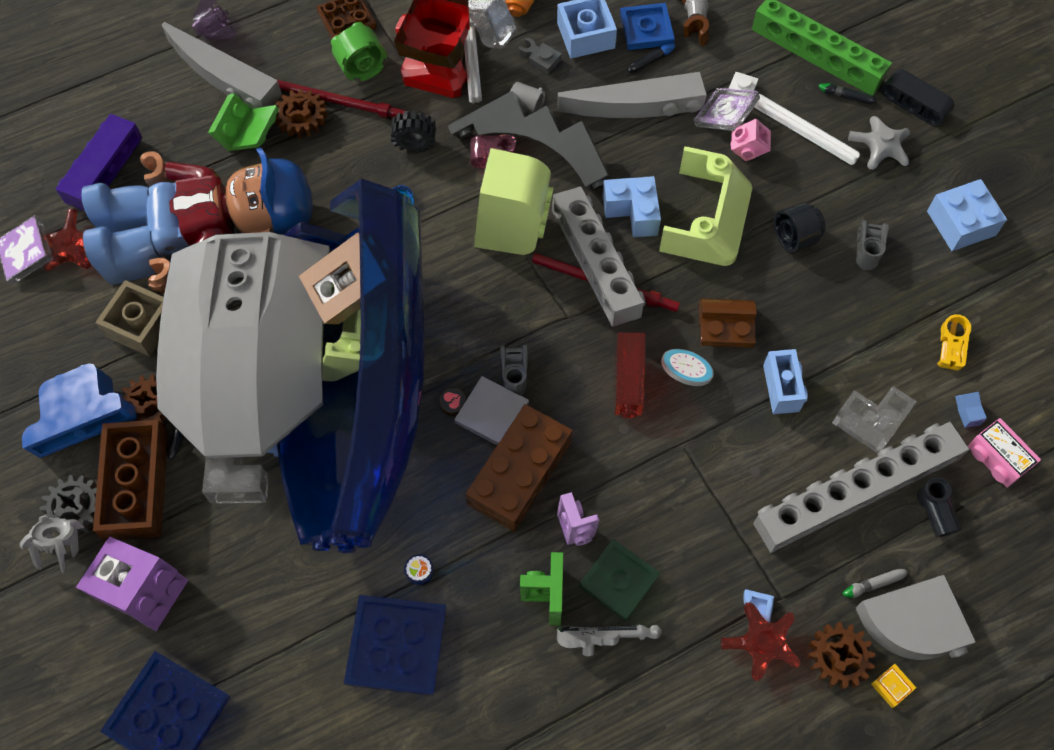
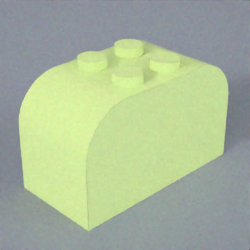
M490 148L479 196L474 247L526 255L535 250L538 237L543 238L553 193V187H549L551 172L543 162L530 156Z

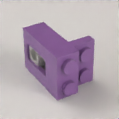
M109 536L76 588L92 598L131 616L150 629L157 631L188 582V579L179 574L178 570L161 558Z

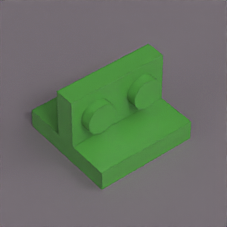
M551 552L550 576H546L541 571H529L527 575H520L521 601L550 602L549 625L561 626L563 553Z

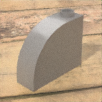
M944 575L864 600L856 607L860 620L871 637L886 650L904 658L929 660L949 654L951 659L967 654V647L975 643Z

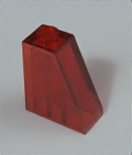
M618 333L614 356L615 415L633 418L637 415H642L644 407L645 333Z

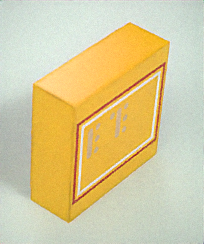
M896 664L892 665L871 683L891 708L895 707L916 689L914 684Z

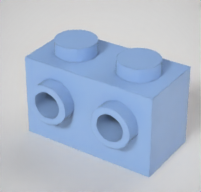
M796 349L770 351L763 367L773 414L800 412L804 403L807 402L808 394L806 386L803 385L802 365L798 361Z

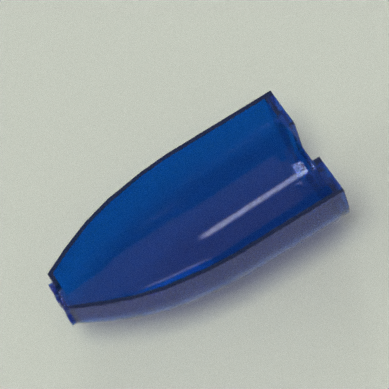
M360 179L330 201V211L359 219V227L345 235L300 222L283 234L284 236L327 245L330 247V252H332L359 232L361 303L359 371L337 381H322L323 405L277 443L282 481L300 545L312 546L313 551H328L331 548H338V553H354L356 548L372 547V541L392 505L407 469L417 434L425 365L421 215L418 207H413L411 199L404 194L365 179ZM343 322L340 324H324L323 357L327 342L334 344L340 339L343 331Z

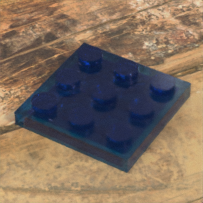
M359 595L344 685L434 696L447 606L445 604Z
M154 651L100 732L128 750H197L231 696Z

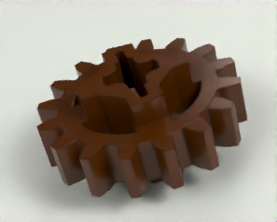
M299 89L297 94L291 90L290 96L282 95L283 101H276L275 103L279 108L275 120L276 125L280 127L282 133L287 131L289 137H292L294 133L298 135V138H301L304 133L310 137V131L319 132L318 125H325L324 118H327L324 100L321 101L319 94L313 96L312 90H309L306 94L303 93L302 89Z
M151 374L149 380H146L141 375L139 382L129 381L131 385L129 389L122 387L121 390L124 392L123 398L135 406L137 419L133 421L159 420L165 427L163 421L167 418L158 409L157 380L155 375Z
M838 622L835 624L834 630L827 624L823 628L824 633L818 630L814 634L817 641L812 640L808 645L814 650L807 655L808 659L815 660V664L810 668L811 671L819 670L821 672L818 677L819 681L828 678V686L830 688L835 686L837 682L841 690L848 688L849 683L855 688L860 685L859 679L865 681L869 678L865 671H871L875 667L872 663L868 662V660L875 657V653L868 652L867 650L872 642H863L861 638L864 632L860 631L855 634L853 632L854 625L852 624L843 629L842 623ZM840 637L837 643L826 642L830 638ZM839 650L843 652L842 657L845 658L844 661L839 660L840 654L837 653ZM823 658L826 660V662H827L829 668H828L827 665L825 664ZM846 668L856 669V672L853 674L842 675Z

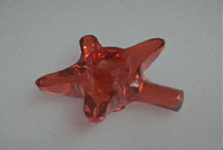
M67 210L65 225L59 232L41 233L39 235L41 243L53 249L51 256L44 264L45 270H52L66 261L77 263L84 269H89L92 266L84 254V232L78 231L76 228L77 210Z
M748 602L744 605V611L748 619V632L741 637L721 638L720 640L722 650L741 649L751 654L753 661L751 675L754 681L762 679L768 664L775 658L781 659L796 668L800 666L799 658L790 650L785 640L787 631L795 618L793 613L790 612L786 613L779 621L769 623L762 617L755 605Z

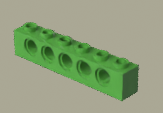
M765 0L756 10L752 26L754 32L850 85L873 96L885 81L892 62L777 0Z

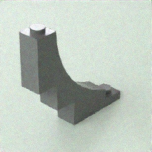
M513 91L448 125L451 135L461 139L471 136L474 133L473 130L476 129L478 135L484 139L512 136L544 144L558 152L571 164L588 189H600L604 185V180L611 178L583 121L561 131L552 110L548 106L527 116L518 95Z

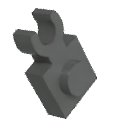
M531 38L525 39V46L528 48L518 47V54L521 57L529 58L530 65L547 75L562 60V53L544 43L538 47Z

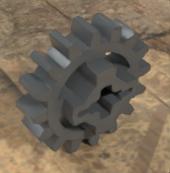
M69 475L68 482L66 483L58 479L59 486L57 488L48 487L51 492L50 496H42L47 505L41 506L40 511L46 514L48 518L58 517L61 519L65 518L66 520H78L84 526V528L80 529L88 533V525H94L97 484L93 480L88 481L82 475L78 480L73 475ZM68 502L72 503L73 505L75 504L79 509L76 510L73 507L71 508Z

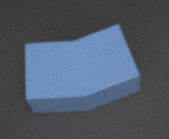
M979 392L955 396L964 428L981 425L987 419L981 405Z

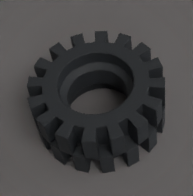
M413 110L412 114L404 111L403 115L398 113L397 117L394 116L391 127V142H393L395 147L399 146V150L402 151L406 149L408 153H411V150L419 153V150L426 152L427 149H432V146L435 144L436 125L435 121L431 120V116L425 117V113L420 112V114H416V111Z

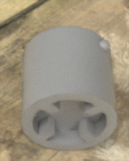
M516 82L513 85L511 91L518 95L527 116L543 108L545 91L542 88L537 89L520 82Z

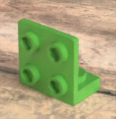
M235 93L228 94L208 133L228 151L260 147L266 140L269 128L276 120L279 108L276 105L251 109Z

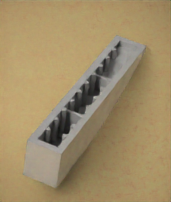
M166 22L162 24L167 40L180 57L209 84L227 96L228 94L235 93L251 109L275 105L276 101L281 98L282 93L278 80Z
M700 72L558 92L557 108L559 112L604 118L672 116L679 113H693L703 110L706 91Z

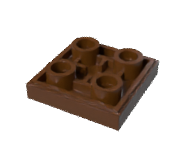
M332 0L316 6L317 13L331 40L356 22H362L372 30L377 29L376 23L364 0Z

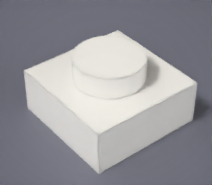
M735 72L727 96L752 98L758 78Z

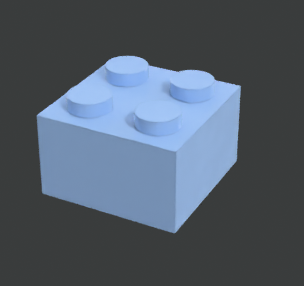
M573 0L558 4L557 24L570 59L615 49L617 28L605 0Z
M981 179L936 194L927 210L951 251L996 236L1007 220Z

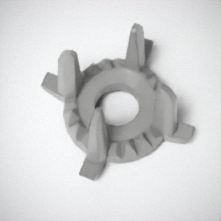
M46 515L39 517V522L32 527L29 534L22 539L20 547L21 549L28 547L33 565L39 570L42 569L39 550L41 552L44 550L46 553L50 551L52 554L53 549H55L61 572L65 573L64 554H66L64 546L70 544L72 557H76L79 551L77 529L84 528V526L75 519L48 518ZM51 532H58L60 535L52 538Z

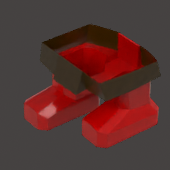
M413 0L407 14H403L400 17L395 28L396 37L394 43L398 54L406 57L401 67L402 81L408 87L450 98H457L462 95V87L465 82L467 83V72L462 66L461 57L464 54L463 44L467 38L468 30H470L469 0Z

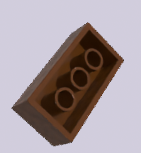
M524 404L466 492L467 505L515 532L570 446L572 430Z
M159 420L102 423L93 531L104 541H107L109 536L117 540L162 537L168 432Z

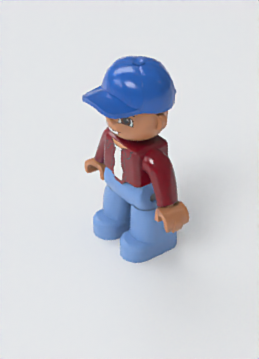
M258 148L256 151L261 158V163L242 168L233 173L228 179L225 188L220 176L211 168L176 162L165 163L163 158L156 152L143 153L140 157L141 163L145 168L154 171L144 175V180L149 187L126 186L110 189L104 183H97L82 188L81 196L84 210L89 220L96 227L85 230L83 233L86 255L92 266L109 284L115 285L123 283L125 280L132 281L151 276L148 279V286L153 291L164 294L171 256L175 252L215 235L234 234V225L242 233L271 232L288 237L305 229L311 220L313 211L312 194L306 175L299 165L285 159H268L262 148Z

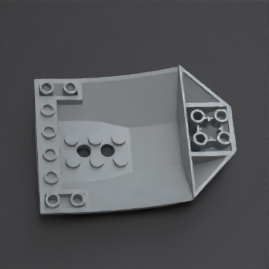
M271 232L215 235L172 254L160 321L156 373L157 404L159 411L205 458L263 456L323 405L322 361L324 322L301 282L299 275L330 253L329 246ZM236 278H244L239 284H231ZM234 300L242 301V306L238 310L230 311L227 309L228 305Z

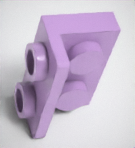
M572 492L561 495L557 517L567 545L575 543L576 546H581L591 542L598 527V515L581 519L584 517L579 500H574Z

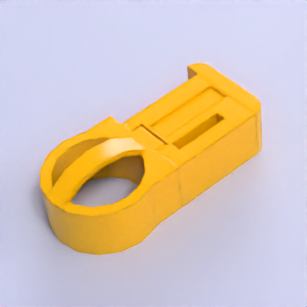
M951 315L941 326L940 341L943 342L941 358L937 363L941 368L959 371L966 364L971 324L965 316ZM949 322H952L949 332L947 325ZM958 323L964 328V335L961 337L955 336Z

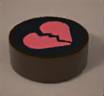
M457 388L446 389L439 397L440 408L448 416H457L466 402L465 394Z

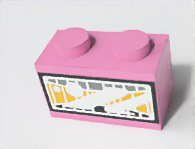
M1001 418L977 435L967 446L971 450L972 455L978 461L983 462L991 471L993 477L1007 488L1041 460Z

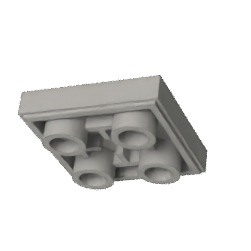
M482 376L454 421L457 425L498 445L523 405H529V400Z

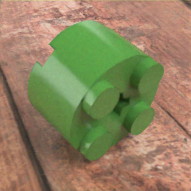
M362 22L354 23L350 28L334 36L331 40L332 54L349 80L354 81L353 78H360L361 81H365L376 76L383 69L382 63L384 59L387 60V52L374 31Z

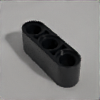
M903 69L896 70L881 87V92L886 99L932 126L940 125L955 106L950 96Z

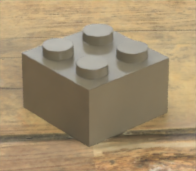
M125 280L95 323L105 337L151 357L158 346L164 297Z

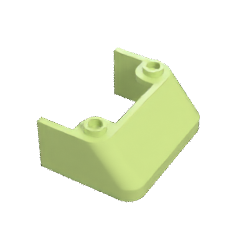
M685 146L679 174L723 183L715 219L709 217L695 219L690 231L664 226L659 251L722 266L731 265L735 262L751 197L752 184L727 156Z

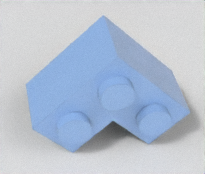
M654 176L604 180L602 198L605 218L630 216L633 237L658 236L661 217Z

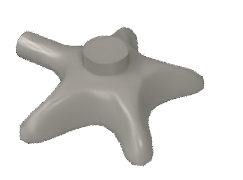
M872 116L870 118L872 132L850 131L848 141L862 142L870 148L871 155L867 164L869 169H875L886 157H892L904 166L909 164L908 156L904 152L901 142L909 136L910 129H891L879 117Z

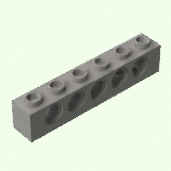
M582 187L553 194L552 212L611 326L614 327L641 318L643 306H645L644 295L636 289L633 275L630 271L626 270L621 253L619 251L616 252L610 233L605 232L601 216L595 213L590 196L585 195Z

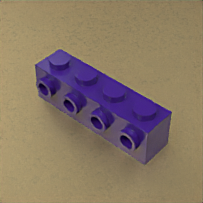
M111 113L109 114L107 119L101 123L99 130L93 138L88 141L80 156L74 160L67 174L59 181L56 191L64 203L85 211L81 196L82 188L97 183H104L109 187L143 138L136 123Z

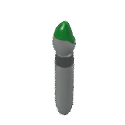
M896 569L861 583H854L844 590L842 594L847 598L859 597L865 592L903 579L907 576L908 572L905 569Z

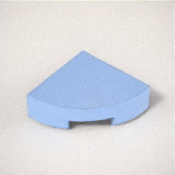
M745 589L743 598L746 610L755 621L768 627L770 625L774 596Z

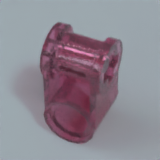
M507 134L475 136L470 140V163L475 168H486L490 148L517 154L515 139Z

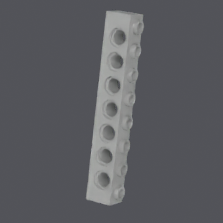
M951 422L942 426L936 423L924 431L925 434L919 437L915 434L907 437L901 442V446L895 449L889 446L881 450L877 454L878 457L872 460L868 457L860 460L854 465L855 468L848 472L842 469L831 475V480L823 484L821 481L811 484L806 488L807 492L800 495L797 492L792 493L782 500V504L776 507L772 504L765 506L757 512L758 516L753 524L769 552L772 553L960 460L968 452L969 448ZM926 446L933 448L935 453L929 452ZM902 457L908 458L912 465L906 464ZM878 469H884L889 477L880 474ZM854 480L861 481L865 488H859ZM830 492L838 493L842 500H835ZM806 504L815 505L818 512L809 511ZM787 515L791 517L794 524L784 523L781 516Z

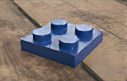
M666 3L620 8V18L628 50L661 47L665 44L674 43L675 38Z

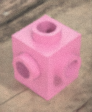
M754 119L732 130L731 150L743 160L748 161L770 151L771 130L759 120Z

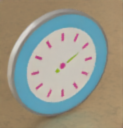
M671 349L666 351L661 359L662 367L666 373L686 385L703 386L710 383L713 378L714 372L711 365L694 352L684 349Z

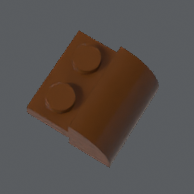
M700 298V346L754 348L755 301Z

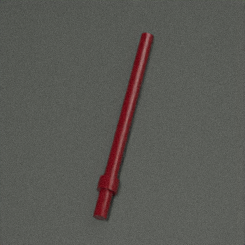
M278 80L280 90L290 92L292 90L297 94L299 89H302L303 93L306 94L309 90H312L313 96L319 94L321 100L376 113L379 117L387 119L390 117L394 118V116L397 117L398 113L403 115L405 111L393 108L391 104L383 102L380 104Z
M535 253L532 262L589 282L581 268ZM636 288L643 293L645 302H647L646 305L654 308L659 306L678 312L680 302L662 297V293L653 290L648 292Z

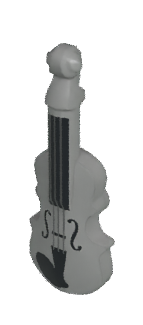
M643 625L563 626L557 629V641L566 648L583 647L582 654L584 656H593L594 644L612 646L618 643L619 638L639 637L640 640H644L645 637L657 639L661 636L662 631L657 625H653L650 628Z

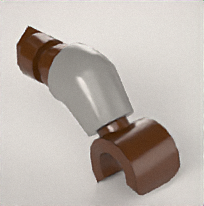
M679 0L682 1L685 9L688 11V19L683 26L684 37H689L692 32H699V43L701 46H705L709 41V21L706 18L709 7L708 1Z

